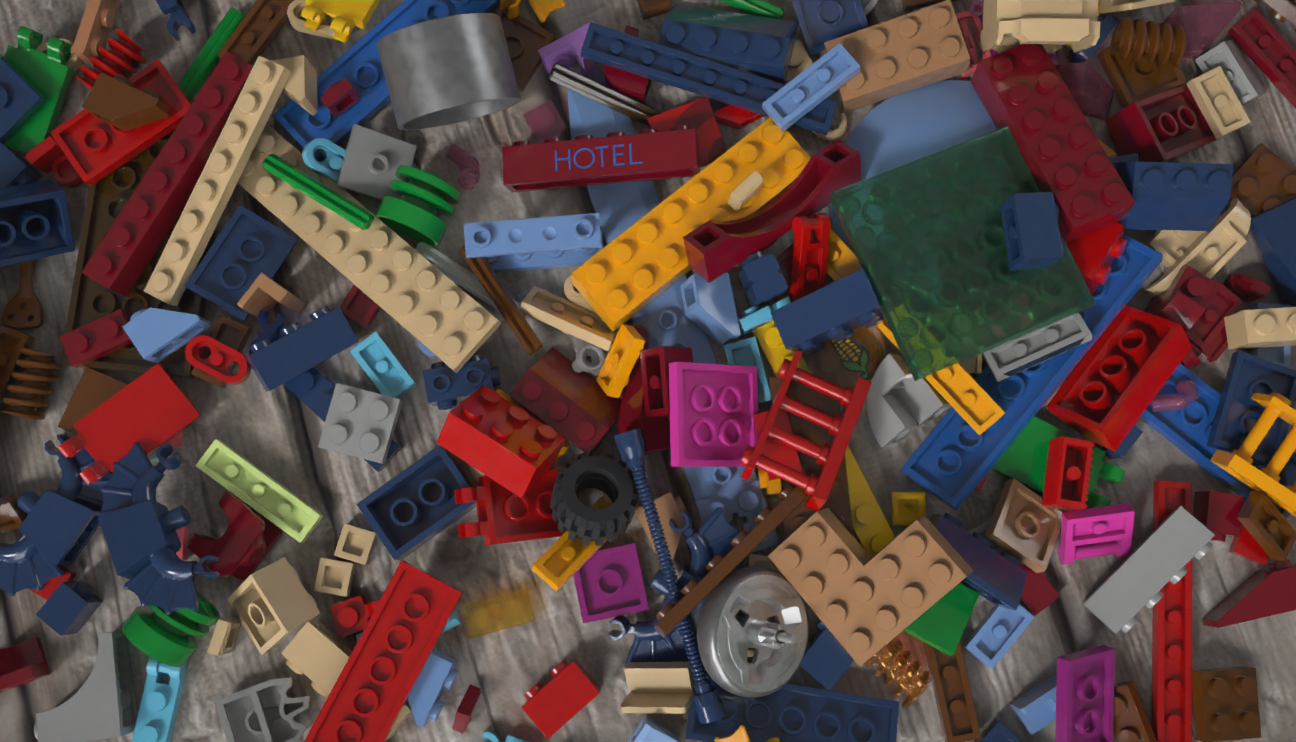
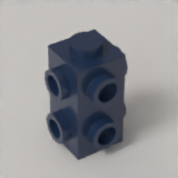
M482 355L472 356L457 373L444 362L431 364V369L423 370L427 401L432 406H438V410L455 408L458 405L457 402L464 401L482 385L494 391H497L496 386L501 385L498 366H493L492 362L488 358L483 359Z

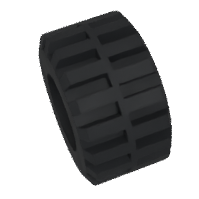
M593 451L592 456L588 457L586 452L578 455L577 461L573 457L566 461V466H561L558 471L551 496L550 509H553V521H559L558 529L562 533L567 530L569 532L568 538L572 541L580 538L583 539L582 545L589 546L590 541H595L596 546L603 545L607 538L611 543L617 539L618 533L623 535L627 530L628 524L631 523L639 500V495H637L639 488H636L637 484L633 481L635 477L632 474L633 471L631 469L626 471V463L621 459L615 462L613 460L614 455L607 453L606 457H602L600 452ZM587 488L598 489L608 495L612 505L604 509H592L582 504L577 498L576 493Z

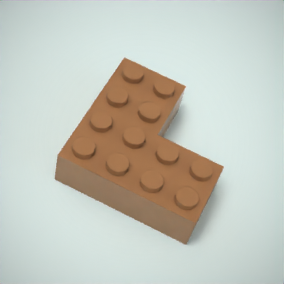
M829 508L814 513L768 555L770 560L859 667L974 571L926 516L913 522L875 557L871 558Z

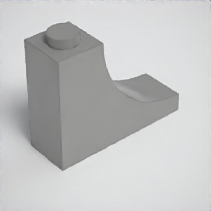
M122 630L98 634L99 643L95 664L88 679L75 695L53 709L36 713L34 735L38 742H87L120 737L134 732L135 718L128 639Z

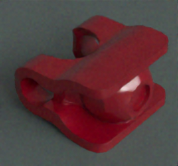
M226 491L218 502L219 507L228 517V528L225 534L215 540L212 537L195 533L187 543V547L200 559L208 555L217 557L221 562H212L207 566L213 572H219V576L229 577L233 575L237 579L246 580L254 573L280 538L282 529L236 495Z

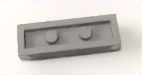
M1075 307L983 349L982 354L996 381L999 382L1092 340V333Z

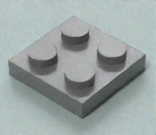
M336 383L318 447L385 464L403 400Z

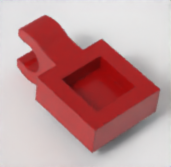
M364 594L329 606L338 638L364 630L380 599L367 604Z

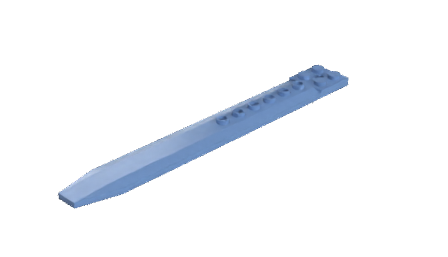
M593 68L590 78L607 85L597 68ZM567 88L571 140H575V137L578 135H592L594 138L606 137L610 132H624L626 135L636 134L630 117ZM652 180L587 186L595 212L599 213L600 226L607 245L660 204ZM686 275L632 317L634 324L642 325L649 334V346L647 349L661 346L692 347L693 363L717 364L706 333L685 315L680 285L687 280ZM683 467L703 524L718 507H721L728 522L732 520L733 513H738L739 517L745 516L747 523L743 524V530L745 529L748 533L758 525L754 519L767 507L754 470L749 478L745 480L741 478L745 467ZM776 530L769 534L751 553L780 544Z

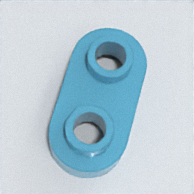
M317 138L305 145L302 157L309 169L337 183L346 150L328 139ZM315 151L321 152L323 156L321 162L315 159Z

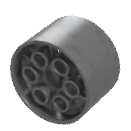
M469 13L433 19L392 32L381 38L376 44L396 122L400 130L427 129L459 123L502 111L521 101L501 18L497 14Z

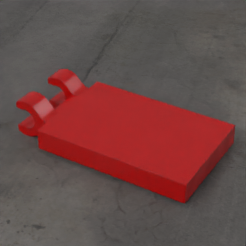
M157 363L73 424L79 433L63 442L57 448L65 458H73L83 449H86L96 463L83 470L79 475L87 485L90 483L94 484L110 471L113 473V463L120 461L128 455L135 442H138L145 454L149 456L200 418L202 414L164 367Z
M559 469L549 470L523 498H520L488 476L478 477L479 487L454 490L456 504L476 502L478 522L458 524L459 538L484 535L486 546L561 537L565 532L562 533L558 529L559 521H553V509H550L554 482Z

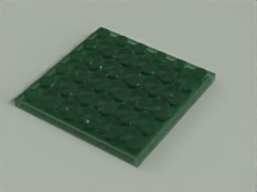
M1008 126L838 189L829 196L858 261L868 274L882 305L881 310L915 381L1096 305L1065 240L1064 258L1051 267L1010 270L1000 205L1013 194L1039 193L1040 190Z

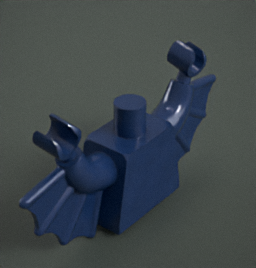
M65 434L57 435V439L61 444L70 439ZM51 440L45 443L46 452L59 457L57 462L61 468L62 477L57 490H46L41 497L29 490L17 501V507L28 514L20 525V532L24 536L12 544L0 543V589L9 593L10 596H15L17 592L23 589L41 591L49 580L63 576L65 572L60 566L73 565L100 526L98 517L104 503L101 488L106 485L113 473L110 471L96 483L87 485L79 474L96 463V461L86 449H83L73 458H65Z
M135 442L128 455L120 461L113 463V474L106 485L101 488L104 503L98 520L117 575L130 579L124 584V589L134 592L138 596L142 607L159 606L167 615L183 608L198 611L199 603L194 578L198 574H202L207 579H216L220 573L206 572V566L212 562L219 563L221 561L213 555H208L197 563L196 561L181 560L176 555V552L181 548L176 530L190 524L191 517L183 505L169 511L165 505L156 502V488L165 476L163 472L166 469L174 470L181 465L182 458L178 452H175L172 457L168 458L172 454L173 448L170 444H164L157 451L159 463L154 466L141 445Z
M718 507L699 530H693L691 527L692 517L687 512H680L686 520L683 528L678 527L672 518L669 520V525L674 531L684 533L686 536L685 541L692 553L689 565L684 564L677 575L681 590L694 577L701 581L709 573L706 566L719 553L725 557L734 549L730 542L738 535L740 529L735 528L725 519L721 507ZM745 559L733 571L742 568ZM658 569L649 586L665 595L661 602V610L672 599L669 598L668 586L665 585L666 582L663 577L664 573H662L661 569ZM707 596L689 613V622L692 624V631H694L693 635H695L696 640L698 620ZM621 615L613 618L609 623L618 624L622 631L612 630L608 633V636L613 640H619L627 633L634 634L635 638L626 659L625 667L629 662H685L688 655L686 654L687 650H685L686 646L683 645L682 633L679 632V625L663 638L654 628L659 622L657 617L651 621H636V624H632L627 617Z

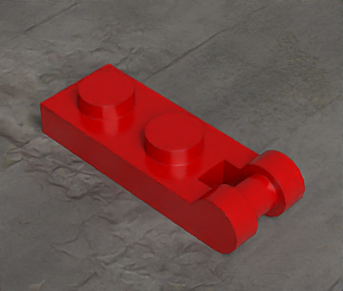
M826 213L814 214L812 218L798 216L792 220V230L795 237L789 298L791 302L825 287L831 221ZM811 231H814L813 239H810Z

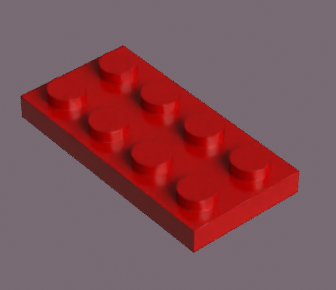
M159 59L129 78V80L135 83L134 88L142 92L146 87L163 96L162 103L172 110L169 117L123 131L96 118L83 109L50 132L83 182L90 187L176 129L192 105Z

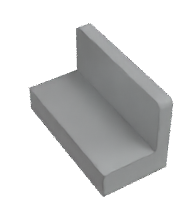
M1234 40L1223 41L1195 59L1203 74L1221 66L1242 106L1254 98L1261 97L1267 93Z

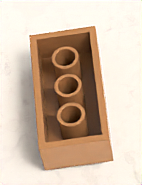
M946 0L824 42L825 54L840 43L861 66L860 72L836 90L843 113L965 73L970 63V56L951 0Z

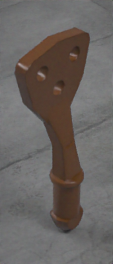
M36 259L21 262L19 291L8 302L1 317V323L5 326L24 330L40 328L44 323L42 304L33 288L32 277L35 264H37Z

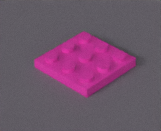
M691 362L669 363L671 467H745L740 464L747 445L754 447L758 437L752 416L758 414L757 367Z

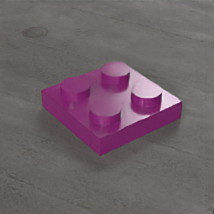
M636 543L597 551L573 575L583 623L649 610Z

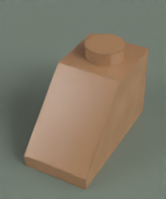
M670 492L655 499L653 503L656 504L657 516L660 517L658 520H661V528L664 530L662 533H665L663 537H666V545L669 547L667 550H670V558L673 561L682 532L674 531L669 525V520L672 518L678 527L683 528L686 522L680 512H687L680 496L673 498ZM641 506L635 509V512L655 551L654 539L651 538L653 535L650 534L649 522L646 521L648 518L645 517V509Z

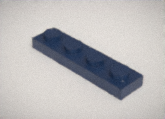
M314 366L285 382L284 385L325 422L335 385ZM392 439L385 464L364 460L376 471L380 472L402 447Z

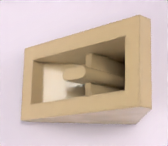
M304 55L271 60L291 71L282 93L314 116L318 112L317 71Z

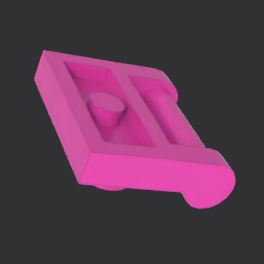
M1129 503L1062 512L1060 545L1057 546L1060 563L1062 565L1072 564L1076 559L1116 554L1117 557L1129 556L1131 553L1135 510Z

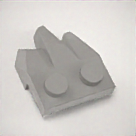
M292 677L270 679L215 700V704L227 742H297L307 728L304 724L295 722L293 717L309 708L310 696L287 697L286 691L292 687Z

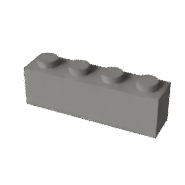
M1182 506L1176 507L1082 604L1115 634L1120 630L1127 633L1139 621L1136 614L1144 606H1147L1149 609L1152 608L1164 596L1160 590L1169 581L1176 584L1188 572L1185 565L1193 557H1196L1198 560L1201 559L1213 547V544L1209 541L1215 534Z

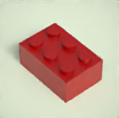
M482 385L449 412L436 443L520 498H523L553 467L566 438L557 433L551 426L545 425L529 415L523 408L513 405L496 391Z

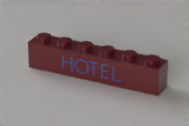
M680 125L672 127L671 131L658 132L656 129H642L638 131V134L626 135L624 132H610L606 137L594 138L592 135H578L575 137V140L563 141L560 138H547L543 140V143L531 144L529 141H515L512 143V146L502 147L503 185L514 193L693 177L700 172L699 138L695 128L690 129L689 126Z

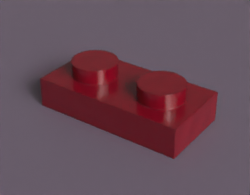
M118 309L59 337L72 367L79 368L133 343L122 327L130 321L126 311Z

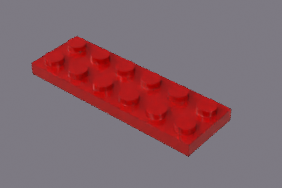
M401 560L304 742H385L464 592L405 560Z

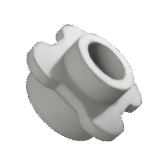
M584 341L578 342L574 347L576 358L572 362V369L576 373L584 371L597 377L604 363L606 350L593 344L587 345ZM587 356L591 357V362L586 360Z

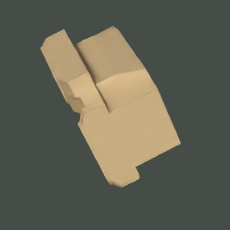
M984 0L980 48L982 52L993 49L997 53H1001L1021 44H1042L1047 54L1050 55L1063 48V45L1071 44L1073 52H1081L1096 46L1100 38V21H1097L1098 0Z

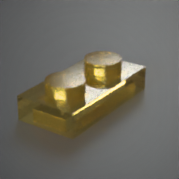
M527 588L461 606L469 639L535 621Z

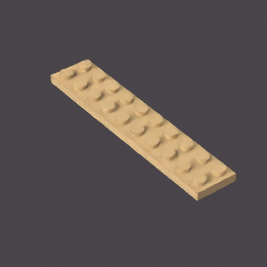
M267 125L263 129L237 183L457 373L501 324L499 320L386 224L377 219L373 213L371 214L374 216V222L369 229L362 230L263 168V161L267 158V155L275 154L369 211L347 191L336 187L337 183L335 181L322 177L309 169L303 161L302 153Z

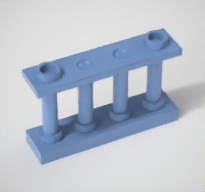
M599 213L464 223L466 258L485 257L495 273L581 266L604 248Z

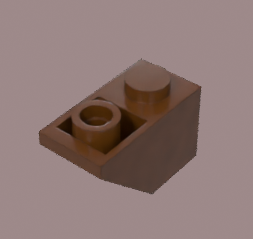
M102 72L82 105L85 110L96 118L123 131L167 118L172 112L171 109L162 103L164 97L146 87L142 92L134 88L135 83L119 74L112 78Z

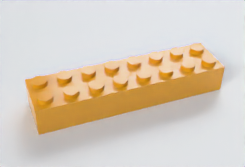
M769 117L573 271L571 283L611 331L614 332L622 323L627 322L691 270L688 265L683 241L685 235L709 220H736L764 208L779 197L794 182L811 157L787 130L782 132ZM756 170L764 178L760 190L740 210L735 211L728 204L731 193Z

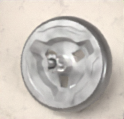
M759 566L735 570L729 573L709 592L702 606L697 628L698 649L702 663L710 677L720 687L735 695L753 698L762 697L782 688L799 669L808 645L809 620L804 600L785 576L775 570ZM740 610L746 614V617H739L736 614ZM774 616L776 623L768 622L766 619ZM749 647L755 648L751 663L747 662Z

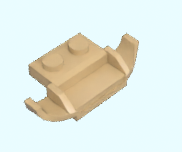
M1234 198L1230 202L1231 206L1217 218L1210 231L1157 230L1144 244L1163 254L1162 263L1166 266L1162 271L1164 275L1144 289L1151 298L1165 294L1181 267L1185 265H1190L1211 279L1247 242L1245 238L1250 229L1251 214L1238 198Z

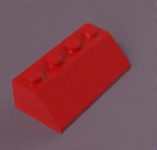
M1125 305L1084 355L1046 406L1047 409L1086 439L1115 452L1192 348L1182 325Z

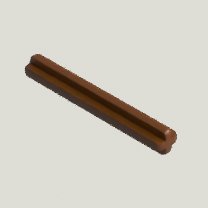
M464 245L460 249L462 256L526 353L532 355L538 352L543 347L541 341L486 258H466Z

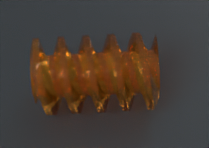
M891 640L866 661L864 665L868 667L876 663L878 667L873 675L878 677L886 674L887 677L883 682V686L886 688L895 684L896 688L892 696L897 698L904 694L906 697L901 705L903 708H907L923 695L932 676L929 671H921L922 664L919 660L912 661L913 655L910 650L902 651L903 643L900 640Z

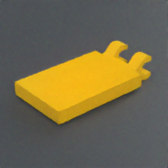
M304 0L306 6L302 10L301 17L307 19L304 27L313 31H318L326 15L334 17L330 25L331 29L336 30L333 39L346 43L355 26L362 29L365 28L381 0Z

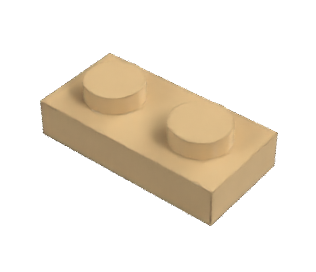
M1221 66L1186 83L1216 140L1251 122Z

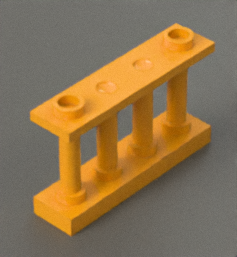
M1271 392L1270 395L1254 393L1251 399L1265 407V410L1238 450L1234 449L1232 453L1217 449L1210 461L1253 490L1264 492L1273 503L1296 517V481L1293 486L1288 485L1287 488L1278 483L1281 479L1278 475L1296 450V410L1290 407L1292 402L1288 398L1278 393ZM1277 417H1280L1293 427L1266 468L1261 467L1259 470L1251 465L1254 461L1251 457Z

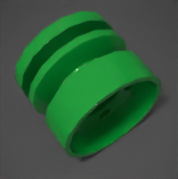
M400 165L395 172V175L400 180H392L390 187L401 197L385 196L375 217L405 236L419 242H425L428 245L439 246L447 225L436 215L452 216L455 210L450 204H458L461 194L443 179L430 172Z
M197 591L198 611L183 608L167 615L159 606H138L122 625V631L134 646L148 656L169 666L181 667L198 647V642L194 636H206L210 632L209 626L216 624L220 618V613L207 598Z

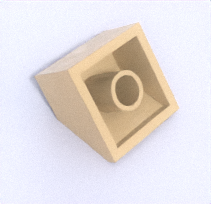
M285 557L252 573L227 599L261 655L269 652L297 633L307 621L314 620L320 614L315 599L307 593L299 580L296 569L289 565Z

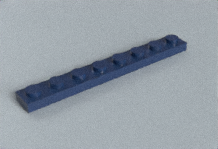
M592 22L589 24L580 57L767 117L769 116L762 109V103L785 86L766 78ZM826 98L793 125L827 135L837 101Z

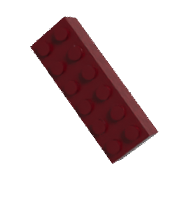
M1021 44L978 62L971 79V84L1032 192H1053L1054 202L1059 208V232L1064 243L1121 221L1134 206L1135 201L1043 45Z

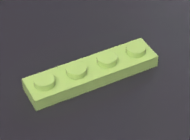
M219 439L213 441L195 465L300 543H304L324 516Z

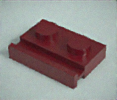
M1219 281L1215 282L1214 287L1202 305L1206 310L1199 320L1186 332L1188 339L1207 357L1209 362L1217 361L1228 347L1224 317L1242 310H1252V308L1246 307L1243 304V300Z

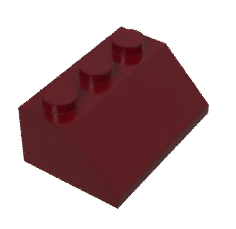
M553 347L528 369L509 394L515 401L547 425L554 428L556 432L565 437L578 449L586 452L588 456H592L593 451L598 449L619 419L621 398L607 396L596 379L587 372L576 373L572 369V361Z

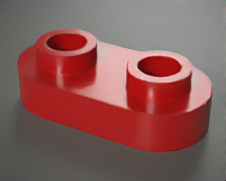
M199 335L192 338L186 346V359L192 366L225 383L232 385L241 384L251 374L252 367L247 361L246 355L214 338ZM210 348V356L204 359L203 351ZM238 363L239 371L232 374V365Z

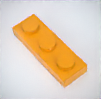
M600 497L590 508L604 509L611 505ZM566 531L533 564L532 570L558 592L602 545L596 546L595 541H590L589 546L582 545L583 539L576 538L575 541H572L568 538L569 532Z

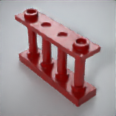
M796 349L791 360L784 358L776 377L782 379L754 447L747 445L741 458L740 464L745 466L741 478L747 480L755 467L803 488L804 493L809 495L805 507L817 512L827 501L872 383L859 377L852 388L849 386L843 388L797 367L803 352ZM794 380L839 400V405L843 406L840 416L835 414L832 417L785 396L790 381ZM779 408L828 429L827 433L832 435L829 445L823 444V446H820L773 425ZM767 437L815 458L816 463L820 464L817 475L812 473L811 476H808L761 455L760 453Z

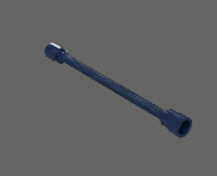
M638 428L615 435L614 438L623 462L627 461L629 469L634 471L632 474L635 476L636 488H639L637 491L640 492L639 497H641V504L644 505L642 508L645 509V517L648 518L646 521L649 522L650 534L653 535L651 538L654 539L655 551L658 552L656 555L659 556L660 568L663 569L662 573H664L665 585L668 586L669 598L676 605L683 598V594L680 592L681 588H679V580L677 575H675L676 571H674L675 567H673L672 558H670V550H667L669 547L666 545V537H663L665 533H662L664 530L661 528V520H658L660 517L657 516L656 504L653 503L655 500L652 499V491L649 490L651 487L648 486L650 483L647 482L646 470L643 469L645 464L643 456L646 455L641 429ZM688 614L678 624V628L680 629L679 632L682 633L683 645L686 646L685 650H687L688 662L691 663L692 675L695 676L694 688L696 692H694L693 698L699 723H710L725 717L726 713L717 688L715 686L712 687L711 681L706 678V670L704 665H702L700 653L698 652L699 649L697 648V640L695 635H693L694 631H692L693 627L691 622H689Z

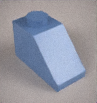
M150 307L134 313L130 318L131 321L122 327L143 359L159 363L212 325L208 320L195 314Z

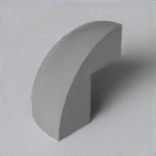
M888 354L878 366L871 380L872 384L868 392L867 401L868 417L875 438L882 448L906 438L914 429L921 425L926 426L952 407L914 365L902 356Z

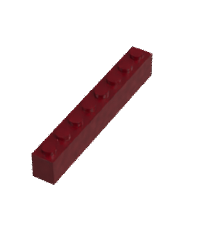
M226 51L81 273L125 297L128 296L184 210L253 68L252 65Z

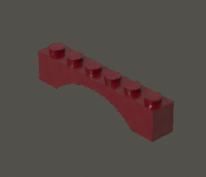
M837 139L813 154L794 182L779 197L764 208L736 220H709L685 235L683 241L689 267L710 283L747 259L748 256L758 252L792 229V220L795 217L807 216L810 218L862 184L860 153Z

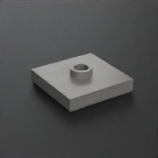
M354 124L336 187L382 202L385 196L400 198L401 196L391 189L390 183L392 180H400L395 175L398 166L406 165L411 167L417 146Z

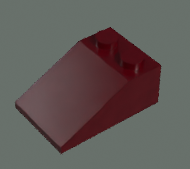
M1187 84L1136 101L1105 120L1110 130V135L1116 141L1121 153H1138L1139 162H1171L1216 141Z

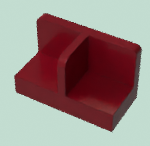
M39 637L0 649V693L51 674Z

